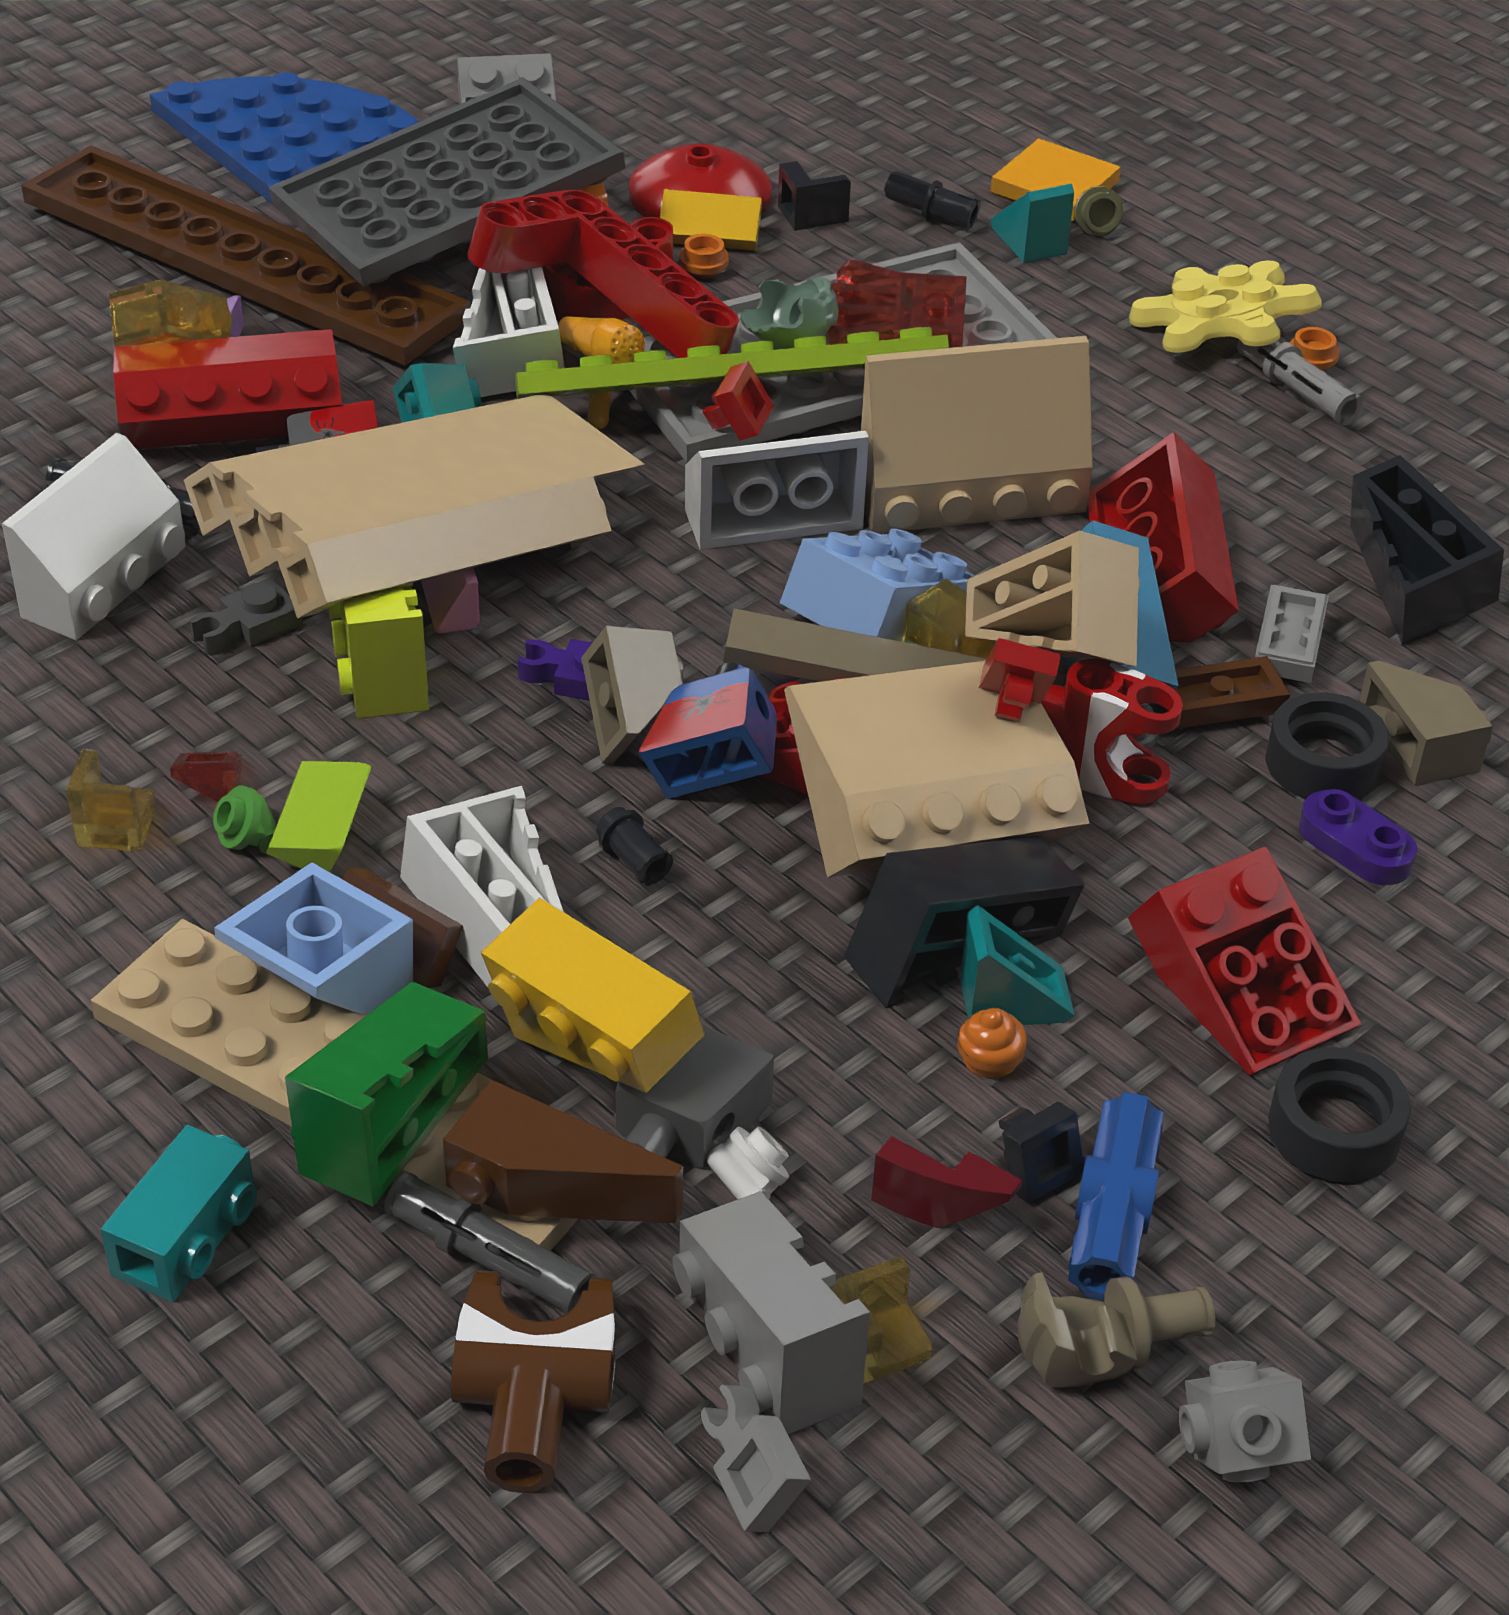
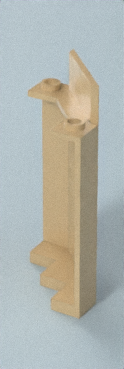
M544 393L210 462L184 479V483L202 535L223 532L232 526L249 577L270 572L280 567L298 619L317 614L346 599L568 543L571 544L572 548L580 547L612 531L606 515L604 501L599 495L594 479L634 470L645 464L554 397Z

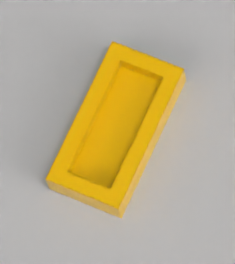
M664 189L660 218L672 224L673 244L684 245L687 238L696 234H711L723 240L724 248L756 251L762 199L759 197Z

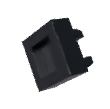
M1056 1102L1036 1114L1027 1108H1020L998 1120L999 1127L1004 1130L1002 1132L1005 1147L1003 1152L1004 1158L1007 1160L1008 1172L1022 1180V1186L1016 1195L1031 1203L1083 1173L1084 1160L1077 1112L1060 1102Z

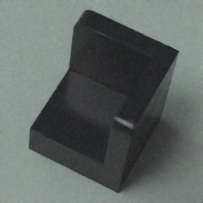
M798 161L779 164L778 208L794 231L849 222L851 181L846 175L811 180Z

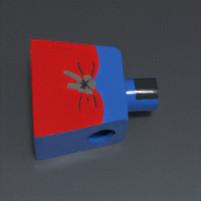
M724 663L717 668L714 676L679 685L671 692L641 745L639 754L667 799L770 773L774 767L777 714L753 670L737 663Z

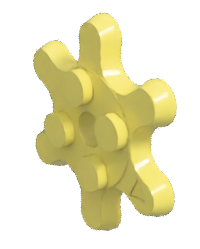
M1260 261L1249 268L1239 264L1229 265L1221 268L1217 276L1208 274L1198 267H1187L1175 273L1171 287L1173 294L1145 297L1134 301L1129 314V321L1131 325L1136 327L1168 326L1163 337V348L1174 353L1194 350L1211 338L1229 336L1238 338L1243 344L1248 346H1265L1280 339V329L1274 319L1285 315H1302L1315 312L1321 308L1322 300L1316 287L1313 285L1297 284L1283 286L1285 274L1276 261Z

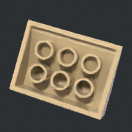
M1075 336L866 355L861 431H866L869 436L864 515L870 531L887 533L890 529L906 531L1086 512L1093 468L1090 357L1087 337Z
M985 661L791 685L785 688V696L827 877L880 869L886 853L1035 836H1041L1045 842H1051L1089 824L1074 760L1042 704L1030 701L1028 708L1023 707L1020 722L995 716L999 693L979 688Z

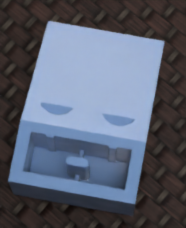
M890 529L889 534H878L872 531L861 530L858 536L829 532L828 537L802 539L780 603L820 626L911 643L966 601L967 579L975 575L965 571L967 563L962 559L943 552L933 554L921 548L922 540L907 531Z

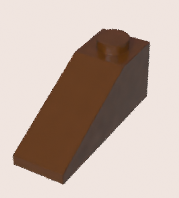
M493 1080L487 1084L443 1138L446 1186L453 1189L460 1197L470 1203L485 1204L509 1216L676 1223L682 1214V1165Z

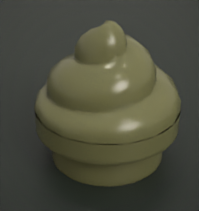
M1103 186L1090 187L1083 191L1077 198L1074 207V218L1078 226L1084 232L1093 236H1104L1111 233L1120 224L1123 216V204L1120 197L1113 190Z

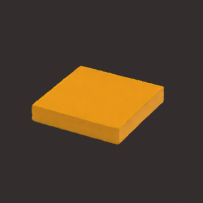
M1038 138L992 176L990 192L1016 201L1027 192L1072 183L1074 201L1071 221H1074V207L1077 198L1082 192L1095 186L1111 189L1119 182L1121 166Z

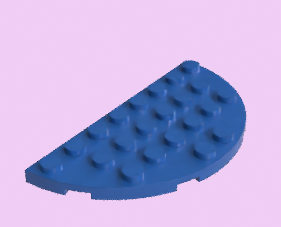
M289 72L279 73L274 76L235 77L195 83L179 81L168 85L166 90L150 94L152 112L271 204L273 203L268 187L419 122L410 113L391 103L387 97L373 95L336 83L299 78L296 74Z

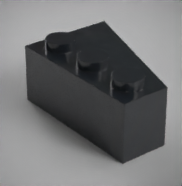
M1041 836L886 853L844 958L882 1005L888 1008L904 1001L903 989L933 978L939 986L957 979L958 971L955 968L961 966L967 912L977 905L1033 946H1037L1062 935L1085 884Z

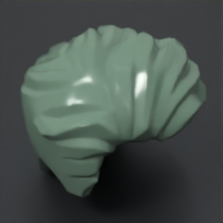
M811 278L797 286L794 284L787 285L778 279L763 280L759 286L761 299L758 307L755 310L745 309L740 315L742 325L761 341H773V350L794 348L795 339L826 335L829 328L837 323V297L831 288V281L826 278Z

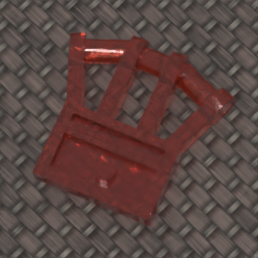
M848 260L838 269L837 279L834 283H831V288L837 297L838 317L837 323L826 332L829 339L828 345L846 344L847 335L854 333L879 332V340L900 339V330L931 327L932 336L948 335L949 348L962 347L967 276L897 272L858 260Z

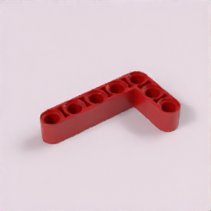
M562 190L491 201L482 204L468 250V259L477 267L488 272L507 273L567 262L678 358L688 357L687 349L700 346H719L720 354H728L739 323L738 315L594 195L580 190Z

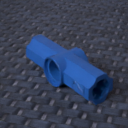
M1123 1092L1120 1097L1113 1100H1104L1093 1156L1087 1155L1075 1213V1220H1079L1078 1230L1075 1231L1068 1269H1070L1068 1281L1078 1286L1082 1290L1084 1297L1104 1301L1106 1285L1110 1279L1126 1276L1134 1280L1142 1234H1147L1159 1174V1170L1154 1169L1155 1159L1158 1157L1163 1129L1162 1119L1164 1112L1156 1109L1150 1103L1147 1096Z

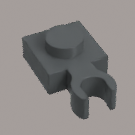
M271 577L219 598L221 611L201 613L190 620L192 640L195 642L203 638L207 655L219 654L227 650L234 641L241 638L250 647H253L303 625L302 617L297 619L290 596Z

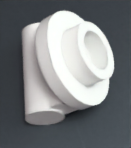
M759 1126L751 1134L745 1129L737 1127L725 1143L711 1150L706 1160L737 1200L762 1191L770 1199V1194L789 1178L788 1172L782 1165L789 1155L768 1132Z

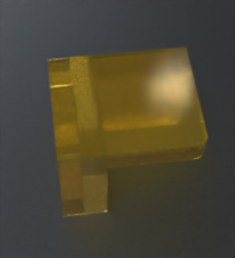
M82 749L66 788L77 846L141 851L156 810L153 789L103 784L97 751Z
M897 1257L836 1279L837 1284L829 1287L844 1304L859 1299L870 1311L864 1383L926 1361L931 1356L932 1344L907 1304L910 1268L903 1257Z

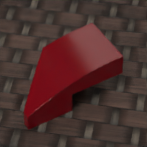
M891 1136L875 1154L871 1201L917 1222L940 1228L1009 1202L1021 1188L1022 1180L970 1151L954 1169H951Z

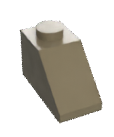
M605 626L581 657L602 763L613 764L663 708L671 692L683 684V664L680 657L676 655L672 631Z
M1379 660L1368 663L1359 701L1372 708L1384 720L1390 735L1387 749L1414 786L1480 772L1487 745L1491 740L1493 726L1487 714L1477 707L1463 687Z

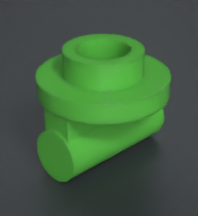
M239 785L219 800L214 811V828L218 833L219 841L224 847L241 850L250 844L258 846L263 853H266L277 824L263 795L258 794L254 788Z

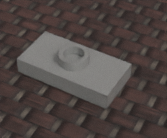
M1271 585L1255 658L1268 656L1277 673L1282 678L1311 683L1329 596Z

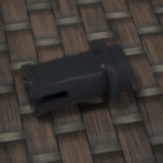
M623 807L613 808L604 814L597 824L596 833L599 836V846L607 854H616L635 874L636 879L641 884L644 883L649 886L657 883L671 869L673 864L672 855L667 850L665 851L643 828L644 821L639 813L635 810H626Z

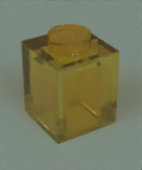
M944 579L906 603L903 642L985 659L988 658L995 645L965 636L967 591L948 579Z

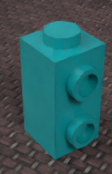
M186 1125L101 1227L100 1230L110 1276L173 1303L191 1279H198L206 1272L212 1262L216 1247L234 1225H241L253 1210L257 1198V1187L254 1184L249 1150L243 1148L230 1137L224 1135L214 1136Z

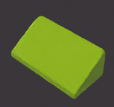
M302 761L266 854L301 869L310 863H314L330 872L344 846L372 766L360 762Z

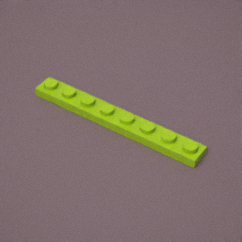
M917 327L900 330V339L879 340V332H861L847 335L846 344L827 345L825 336H814L795 339L794 348L773 350V341H757L741 344V353L720 354L719 346H700L687 349L688 357L666 359V351L654 350L634 353V362L613 364L612 355H596L580 358V367L561 369L558 367V360H539L525 363L526 372H516L517 399L544 393L556 397L722 382L730 367L747 361L750 362L758 378L865 369L866 355L949 348L948 335L932 336L931 327Z

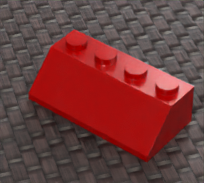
M332 329L114 347L113 377L120 434L126 436L136 449L288 437L287 418L292 414L342 406Z
M1175 432L1089 490L1087 504L1089 522L1093 520L1148 538L1169 641L1193 642L1211 629L1219 628L1231 616L1239 612L1215 472Z

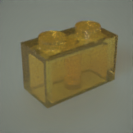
M162 279L109 293L114 346L231 337L232 317L228 309L227 297Z

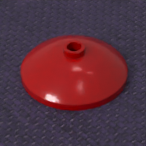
M686 144L651 156L634 170L630 176L628 187L629 200L634 209L643 217L660 218L664 189L759 197L762 199L761 215L769 207L772 197L770 178L758 164L743 154L712 144Z

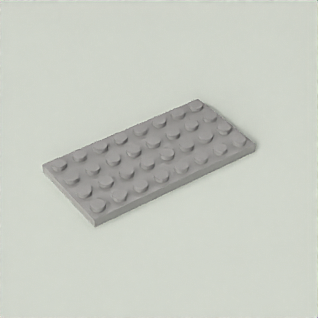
M960 242L820 277L831 281V288L836 294L838 305L837 323L831 326L825 335L827 345L846 344L847 335L861 332H879V340L900 339V330L917 327H931L932 336L948 335L949 348L1057 338ZM803 282L795 283L794 285L797 286ZM761 292L723 301L739 318L728 354L741 353V344L761 341L747 330L740 320L743 310H755L758 307ZM638 323L631 324L643 334L645 340L644 351L664 350L666 351V359L678 358ZM865 369L759 378L774 407L759 435L739 441L730 424L720 429H712L702 412L704 408L715 405L711 395L718 390L722 382L629 391L683 459L688 462L698 451L760 444L761 442L791 434L804 433L809 429L839 421H848L861 416Z

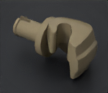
M1040 1272L1034 1274L1028 1280L1022 1293L1021 1313L1017 1324L1018 1340L1026 1361L1035 1367L1046 1385L1057 1388L1077 1387L1116 1379L1127 1374L1131 1369L1143 1368L1148 1363L1151 1343L1194 1336H1211L1212 1331L1215 1329V1312L1212 1299L1205 1287H1194L1192 1290L1144 1297L1134 1280L1125 1276L1110 1279L1106 1285L1104 1302L1075 1296L1052 1297L1044 1274Z

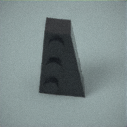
M1401 455L1353 475L1350 527L1402 645L1499 601L1504 549Z

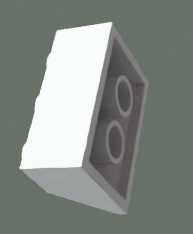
M858 431L698 451L685 465V512L699 549L863 529L869 444L867 432Z
M115 433L2 523L20 617L76 641L96 623L103 620L110 611L132 592L140 588L146 580L186 547L179 500L127 437Z

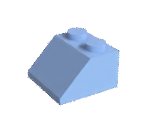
M310 863L214 927L217 940L313 997L360 1014L365 1013L368 1015L410 982H413V919L314 863Z

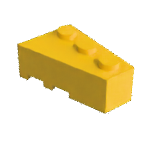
M540 897L481 951L492 980L488 984L489 991L494 999L503 1007L515 1038L647 1093L705 1035L690 990Z

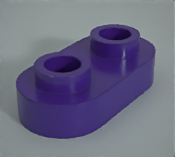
M1322 790L1306 798L1299 821V830L1307 842L1360 878L1374 884L1394 885L1403 882L1410 876L1417 853V845L1408 832L1342 790Z

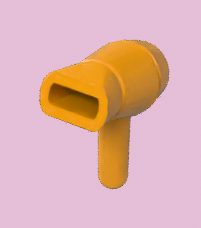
M566 316L558 324L561 342L585 357L612 355L613 364L634 362V353L644 352L645 340L641 331L635 326L619 319ZM611 392L589 394L588 423L597 430L605 428L609 422Z

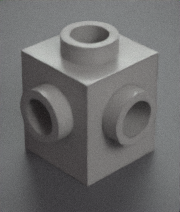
M1241 1360L1211 1365L1209 1367L1210 1377L1185 1380L1187 1405H1182L1179 1409V1426L1183 1443L1189 1453H1194V1459L1218 1474H1222L1225 1481H1257L1270 1476L1269 1466L1311 1460L1301 1379L1275 1367L1257 1369L1256 1362Z

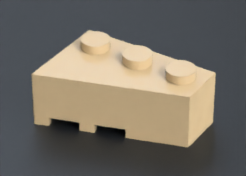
M1078 531L967 579L965 636L993 644L996 643L998 638L1058 653L1062 657L1100 659L1115 664L1137 667L1138 592L1140 588V578L1138 575L1139 547Z

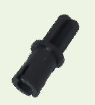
M894 171L889 175L884 187L887 199L922 211L924 218L929 219L935 216L960 225L967 230L973 227L980 211L981 201L979 199H973L943 188V183L938 180L931 184L899 171Z

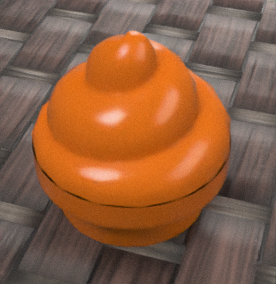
M999 1008L980 1010L965 1021L959 1030L957 1047L966 1067L971 1072L984 1078H1001L1010 1074L1023 1060L1027 1047V1034L1023 1025L1013 1015Z

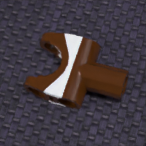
M477 1270L470 1283L459 1316L452 1361L451 1399L454 1403L493 1405L483 1469L486 1478L507 1491L518 1493L537 1492L541 1488L551 1485L555 1478L564 1410L609 1413L615 1372V1322L612 1279L590 1277L588 1291H582L578 1303L567 1314L554 1320L536 1322L521 1318L508 1309L501 1294V1272Z

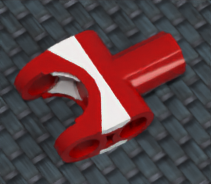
M1084 659L1074 663L1068 670L1065 688L1052 684L1041 704L1074 760L1081 790L1102 797L1136 804L1151 803L1161 799L1168 792L1171 777L1169 765L1162 758L1154 755L1152 750L1142 746L1131 734L1140 736L1143 733L1157 735L1173 731L1179 725L1183 703L1180 695L1175 689L1159 680L1109 661ZM1155 703L1165 707L1169 712L1155 714L1141 706ZM1136 774H1147L1157 779V781L1142 784L1131 780L1129 777Z

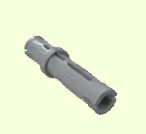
M1241 340L1238 341V352L1263 368L1265 377L1275 384L1284 383L1308 402H1311L1330 415L1337 423L1341 425L1349 424L1360 414L1363 406L1362 397L1357 393L1351 392L1327 373L1305 360L1301 350L1292 343L1276 341L1265 346H1248L1243 344Z

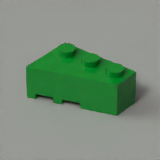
M410 982L286 1075L285 1082L292 1125L291 1137L294 1140L298 1174L374 1206L488 1060L485 1011L415 982Z

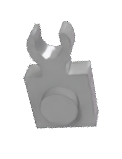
M722 1384L719 1389L727 1401L728 1409L704 1407L701 1410V1419L705 1430L711 1437L720 1441L725 1451L713 1466V1469L744 1532H769L808 1485L811 1478L779 1417L759 1415V1403L750 1387Z

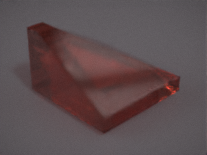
M238 751L181 753L170 767L171 777L219 802L234 787L240 785L242 758Z

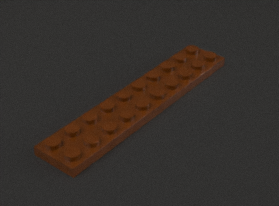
M91 145L21 185L24 203L153 257L160 262L188 272L195 277L230 290L235 294L265 305L272 310L305 322L312 327L321 330L332 329L333 335L405 366L463 325L465 309H470V301L400 272L391 274L383 282L371 283L363 287L305 233Z

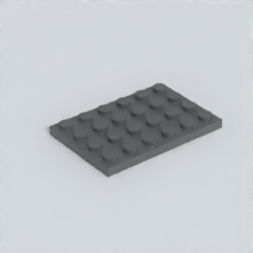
M522 77L268 188L273 205L365 287L371 283L383 282L391 274L413 264L427 262L434 258L436 254L460 243L471 242L478 213L484 203L562 190H580L586 186L604 182L609 176L626 169L621 149Z

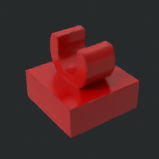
M747 361L730 367L718 390L711 395L715 405L704 408L702 412L712 429H720L730 424L739 441L759 435L774 404L750 362Z
M998 638L983 665L979 688L999 693L995 716L1020 722L1023 707L1028 708L1030 701L1040 704L1057 677L1061 654Z

